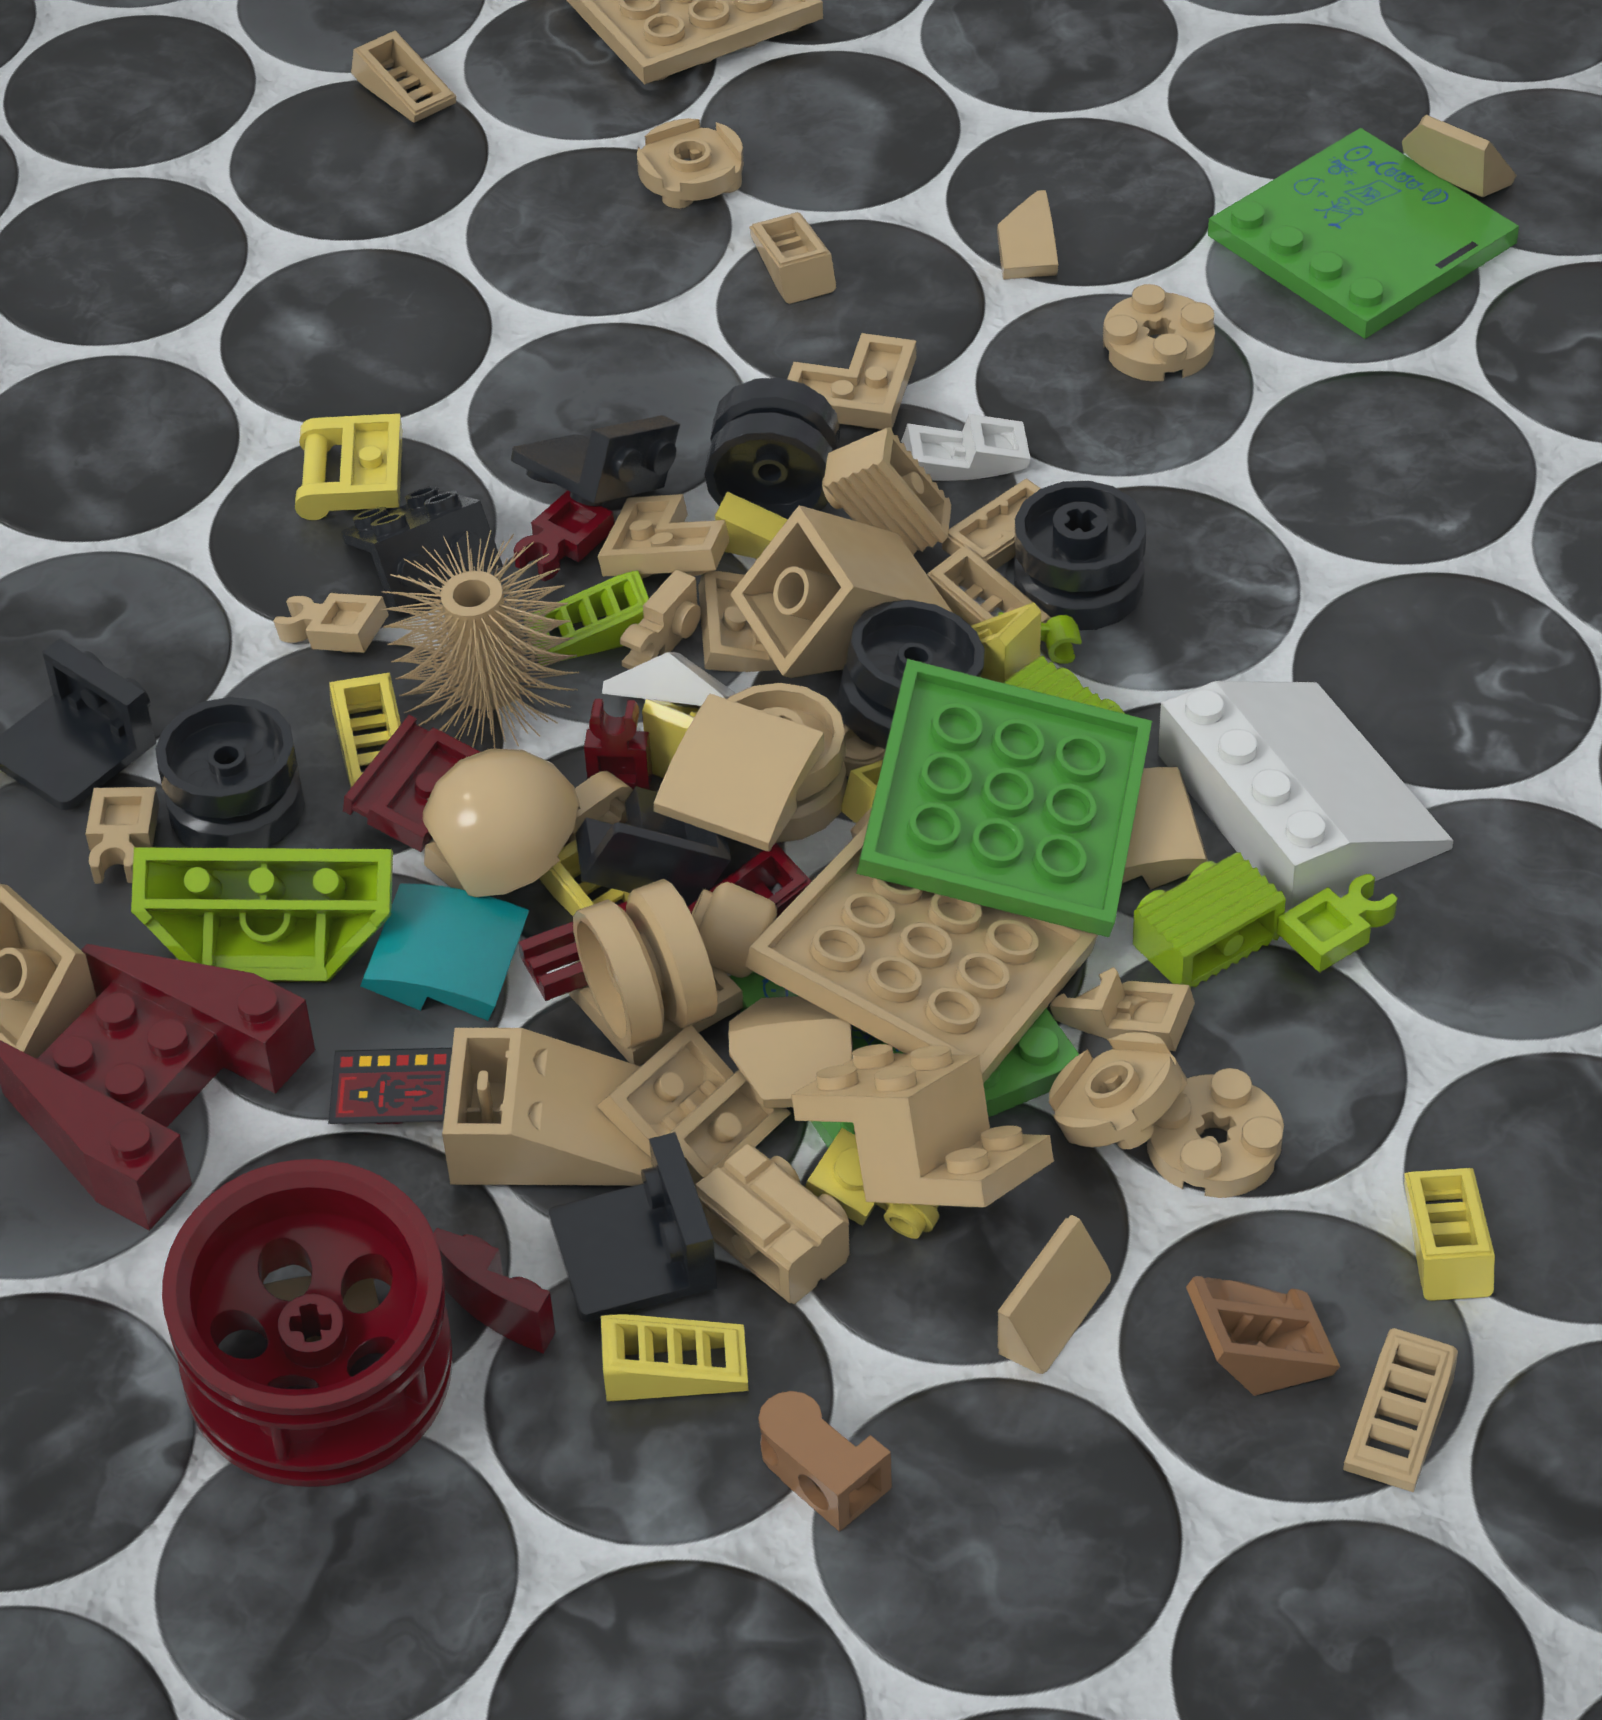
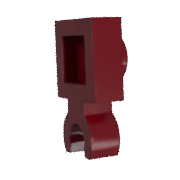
M567 490L531 522L533 535L524 537L516 543L513 550L514 554L516 553L515 557L525 546L528 547L534 542L515 560V567L522 569L530 561L538 560L547 554L549 555L537 562L539 575L559 569L560 560L565 556L580 562L609 535L615 524L614 512L602 506H589L576 502L570 497L571 492ZM559 570L550 573L540 580L545 582L552 579Z
M603 699L594 700L589 721L590 729H587L584 743L587 779L599 772L608 771L633 790L636 786L650 790L653 776L649 732L636 731L640 709L635 700H627L626 712L622 717L608 715L604 711Z

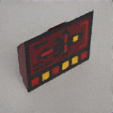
M452 1047L335 1051L328 1124H403L404 1122L444 1121Z

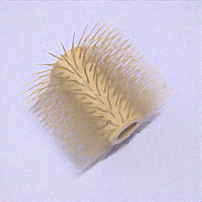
M491 530L479 567L480 539L477 571H475V566L473 571L471 549L469 550L467 531L469 571L467 572L458 542L457 547L463 573L445 537L443 538L460 574H457L448 554L447 556L454 569L455 576L437 552L436 554L446 569L427 550L426 552L443 568L451 579L448 580L440 570L446 581L442 580L427 563L426 565L434 574L418 562L414 561L419 566L404 559L435 577L443 584V588L435 586L431 581L429 582L432 585H429L419 579L421 582H418L409 576L405 578L400 575L390 574L391 576L414 582L435 593L382 591V593L403 595L423 602L380 609L415 615L383 627L412 630L410 633L387 645L416 647L411 652L391 662L420 664L414 670L395 678V680H426L413 690L399 696L435 692L426 701L404 713L449 699L435 714L418 724L419 726L423 723L426 724L432 718L434 720L440 713L442 715L444 711L463 701L451 719L439 730L442 731L448 725L445 730L446 732L454 718L458 715L455 726L461 712L466 708L465 719L468 706L470 705L472 710L455 736V739L462 730L459 737L460 741L472 715L467 736L469 735L477 708L479 709L478 724L472 748L474 747L483 715L482 745L485 712L487 710V717L490 719L491 735L493 731L495 749L494 709H496L504 741H506L499 712L500 708L519 747L502 707H504L514 729L515 726L506 706L509 707L511 713L514 714L527 734V730L517 715L540 737L510 703L513 701L524 717L525 715L515 700L534 718L535 716L526 707L546 722L548 721L541 715L558 724V722L524 703L519 694L526 695L528 698L529 696L533 697L543 705L545 704L540 700L552 706L555 704L560 707L566 706L571 708L570 706L540 697L524 687L551 690L562 689L566 691L578 690L557 687L537 680L539 678L580 673L544 667L577 656L546 651L565 641L574 639V637L563 638L546 634L564 623L571 622V620H555L543 617L554 609L568 603L539 601L547 594L565 587V585L529 589L540 579L560 570V568L515 582L528 568L549 554L542 556L540 559L500 580L510 565L534 542L528 547H524L516 557L515 553L510 562L505 566L507 558L501 571L497 574L498 565L494 576L490 574L511 538L500 553L504 544L503 541L490 568L495 548L493 549L487 572H484L485 554ZM508 579L507 582H505L503 585H501V582H503V581H505V580ZM533 579V580H531V581H528V582H526V583H524V584H521V585H519V586H517V587H514V588L508 590V589H509L511 586H513V585H516V584L525 582V581H527V580ZM541 590V591H536V592H531V593L523 594L524 592H528V591ZM539 593V594H536V595H533V596L526 597V598H523V599L518 600L519 597H523V596H527V595ZM424 596L441 597V600H439V599H434V598H427V597H424ZM420 605H430V606H432V607L404 608V607H412V606H420ZM533 605H545V606L531 607V606H533ZM542 608L526 612L528 609ZM414 609H433V610H430V611H416V610H414ZM422 619L428 620V621H421V622H413V621L422 620ZM542 626V627H537V628L530 629V627ZM427 637L426 639L414 640L418 638ZM546 643L537 646H532L533 644ZM432 654L431 656L419 657L423 655ZM552 657V658H544V659H536V660H534L535 658ZM549 660V661H544V662H540V663H534V662H536V661ZM436 671L435 673L423 674V673H428V672ZM530 671H539V672H552V673H527V672H530ZM529 675H546V676L531 677V676H529ZM445 682L443 685L431 687V686H434V685H437V684H440V683ZM520 682L527 683L528 685H520ZM440 688L439 690L426 691V690H431V689ZM454 692V694L451 695V696H448V697H446V698L437 700V699H439V698H441V697H443V696H446V695H448V694Z

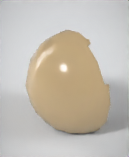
M488 749L459 760L436 782L423 810V822L466 893L473 897L507 894L533 883L560 861L558 854L574 831L577 810L581 809L575 787L553 763L525 750Z

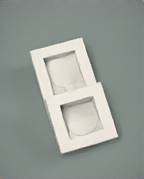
M968 414L962 431L907 424L901 440L905 444L906 450L911 451L913 459H917L919 466L924 467L926 474H930L932 481L973 480L999 476L1028 468L1031 460L1022 421Z

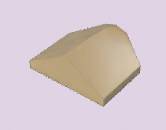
M1425 115L1419 125L1402 140L1403 152L1421 167L1439 178L1481 197L1512 185L1517 176L1490 141L1428 115Z
M800 996L761 998L729 1021V1056L755 1091V1097L763 1109L793 1107L791 1094L815 1081L816 1073L819 1070L843 1065L853 1059L852 1025Z

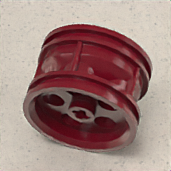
M299 1159L277 1162L244 1173L221 1186L198 1205L179 1230L170 1248L162 1280L164 1315L173 1349L178 1358L179 1372L190 1412L203 1436L225 1459L243 1471L274 1483L301 1487L330 1486L353 1481L379 1471L405 1454L421 1439L432 1425L446 1398L451 1381L453 1350L448 1313L445 1306V1285L440 1250L427 1219L418 1206L403 1191L380 1175L348 1163L322 1159ZM290 1265L301 1266L312 1275L311 1283L304 1295L296 1297L291 1301H286L275 1297L264 1287V1280L269 1273ZM364 1279H378L391 1287L384 1301L366 1313H354L347 1309L343 1302L348 1289L353 1284ZM239 1330L255 1331L261 1334L268 1342L265 1352L252 1359L232 1357L225 1354L218 1347L227 1335ZM313 1336L322 1337L321 1340L315 1342H306L307 1338ZM373 1353L384 1354L364 1371L353 1377L349 1375L352 1366L363 1356ZM299 1385V1386H306V1387H309V1388H311V1389H297V1390H295V1389H285V1388H288V1387H290V1386Z

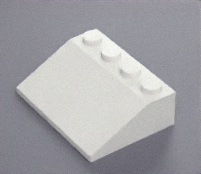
M1214 681L1161 702L1158 755L1168 767L1179 768L1186 790L1236 852H1241L1243 859L1249 860L1252 868L1257 867L1261 876L1265 875L1269 883H1274L1277 891L1283 892L1286 899L1285 912L1327 887L1340 897L1348 893L1351 882L1361 875L1371 874L1375 877V881H1378L1452 849L1453 839L1317 682Z

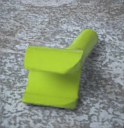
M1058 615L1052 617L1046 623L1041 622V641L1045 642L1050 659L1059 664L1073 662L1075 654L1072 643L1082 644L1078 625L1073 618L1067 615Z

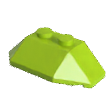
M134 847L131 912L147 926L178 960L250 972L270 982H330L391 916L393 850Z

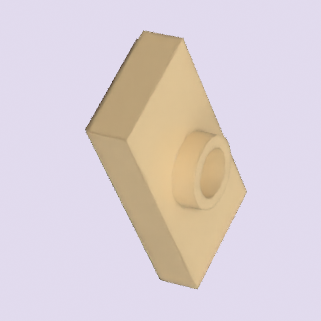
M1027 478L951 527L948 530V538L942 543V549L952 555L966 544L996 570L1015 557V517L1022 503L1041 488Z

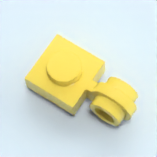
M843 1127L814 1169L805 1186L817 1197L822 1194L833 1197L842 1206L848 1218L862 1226L874 1207L878 1205L886 1210L884 1214L886 1223L896 1232L912 1239L919 1238L922 1232H930L939 1219L937 1211L939 1205L866 1202L856 1137Z

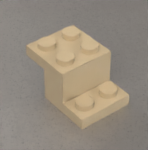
M887 1044L861 1047L852 1052L853 1059L843 1065L819 1070L816 1073L815 1081L791 1094L795 1121L852 1122L854 1124L866 1202L987 1207L1054 1162L1050 1135L1022 1134V1128L1018 1126L990 1128L979 1055L951 1054V1048L948 1046H927L916 1049L910 1054L893 1053V1047Z

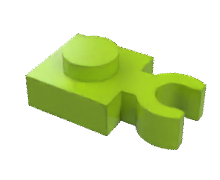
M1364 874L1351 882L1348 894L1341 898L1327 887L1278 916L1277 934L1320 973L1368 944L1371 927H1381L1391 922L1396 914L1398 898L1392 893L1380 901L1368 900L1373 896L1375 877L1371 874Z

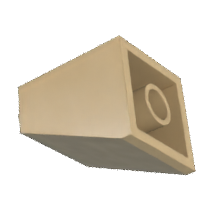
M800 505L730 594L781 674L789 678L843 669L847 662L853 625L866 610L884 602L913 600L935 604L952 612L898 533Z

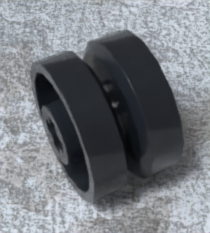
M759 378L733 387L719 401L713 419L710 437L711 445L704 473L708 493L718 506H720L728 491L786 519H789L799 505L821 511L828 503L822 487L828 453L838 449L840 428L837 413L823 395L803 383L784 378Z
M1063 481L1039 489L1022 503L1015 517L1016 555L1014 557V586L1035 602L1051 618L1058 615L1072 617L1078 625L1079 631L1097 630L1120 622L1136 609L1144 590L1145 514L1132 497L1114 486L1093 481Z
M903 600L884 602L866 610L853 625L847 662L844 665L839 685L837 708L841 713L844 724L861 740L875 747L878 746L886 749L907 659L981 677L984 665V646L977 632L959 615L935 604Z
M227 697L209 700L179 713L162 730L155 748L162 788L165 792L171 828L184 844L192 848H268L281 841L298 824L305 805L291 726L277 709L254 699Z

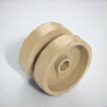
M785 683L752 686L730 696L728 700L824 732V751L797 790V810L776 840V843L801 840L825 829L841 813L842 801L847 786V773L844 763L846 756L845 730L841 713L827 697L807 687Z
M661 879L632 890L628 895L626 912L617 904L607 899L577 910L573 915V932L586 981L607 1028L617 1043L627 1050L658 1038L662 1033L664 1016L682 1029L711 1018L717 1013L718 996L706 947L684 899L672 883Z

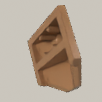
M1202 1276L1193 1277L1186 1286L1217 1362L1254 1396L1333 1376L1339 1369L1340 1364L1307 1292L1299 1289H1290L1287 1294L1244 1282L1209 1277L1203 1278Z

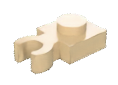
M675 570L643 605L644 618L639 624L630 625L620 638V644L631 649L630 653L622 660V667L631 669L658 657V654L662 655L666 652H671L682 638L686 639L693 634L701 615L700 606L697 605L695 577Z
M330 593L323 604L314 603L311 598L306 596L289 597L286 603L292 617H276L273 622L281 641L295 643L308 639L312 649L364 653L389 614L387 610H380L386 608L382 596Z
M156 787L94 788L85 835L89 850L91 851L89 854V865L95 884L103 883L105 871L110 866L117 864L124 865L127 883H132L134 847H153L160 805Z

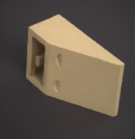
M455 1028L442 1132L450 1185L635 1186L643 1184L641 1169L652 1167L651 1157L634 1144L597 1107L598 1104L641 1066L524 1028Z

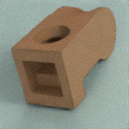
M787 1391L769 1398L761 1407L759 1427L762 1433L760 1446L763 1461L784 1484L839 1532L892 1488L891 1452L871 1435L858 1446H854L822 1419L820 1406L812 1397L802 1392Z

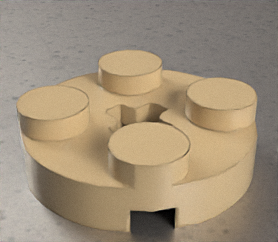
M686 118L666 122L655 127L645 136V146L642 149L638 147V175L646 188L662 196V201L666 206L679 209L691 205L693 201L712 198L722 193H731L741 187L744 166L742 142L731 128L717 122L716 130L700 128L699 119Z
M1144 284L1136 287L1132 292V297L1117 303L1110 309L1104 320L1103 345L1109 350V361L1116 369L1133 378L1145 381H1164L1165 372H1176L1182 369V378L1204 368L1214 352V310L1206 303L1196 302L1182 295L1167 293L1157 285ZM1161 334L1157 338L1150 337V335Z
M1145 1032L1125 1033L1109 1038L1107 1040L1113 1049L1101 1053L1094 1059L1087 1049L1070 1061L1059 1073L1049 1092V1104L1055 1112V1115H1053L1055 1121L1069 1143L1085 1147H1101L1117 1143L1121 1149L1138 1147L1152 1136L1154 1132L1153 1123L1166 1113L1177 1096L1185 1089L1187 1077L1165 1042L1159 1036Z
M1226 1068L1219 1070L1214 1075L1207 1074L1187 1078L1185 1089L1177 1096L1166 1113L1153 1123L1154 1132L1147 1140V1150L1153 1166L1169 1183L1183 1189L1184 1182L1192 1186L1204 1187L1205 1196L1234 1197L1258 1188L1273 1173L1275 1161L1281 1154L1284 1131L1283 1118L1274 1101L1260 1088L1252 1085L1250 1077L1245 1072ZM1219 1128L1227 1131V1141L1218 1143L1213 1136L1201 1138L1199 1135L1205 1129Z

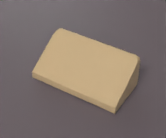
M1073 1215L1065 1218L998 1310L999 1354L1039 1374L1048 1371L1110 1283L1111 1274L1109 1268L1079 1218Z

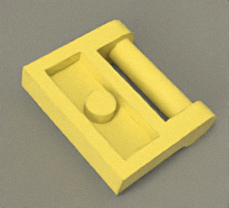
M400 413L321 417L308 419L303 422L300 427L299 439L300 446L304 450L302 486L296 491V513L307 520H319L325 517L329 511L370 510L377 507L399 508L403 436ZM333 445H342L340 482H325L327 452L331 450Z

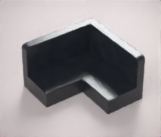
M637 786L634 788L625 801L628 824L620 822L610 824L585 818L575 833L581 879L584 882L631 893L634 889L665 879L673 884L688 907L698 900L703 889L710 891L731 861L727 837L654 812V800L658 793L656 791Z

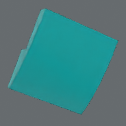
M400 883L392 902L391 916L383 925L360 987L420 1011L426 998L430 997L488 1021L496 1006L529 910L490 896H469L462 889L438 885Z

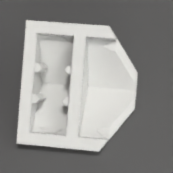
M666 652L603 681L602 694L702 706L710 693L725 699L736 694L693 662L676 652Z

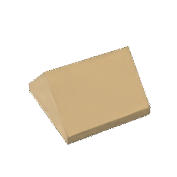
M0 884V1040L37 1058L97 997L86 955L11 887Z

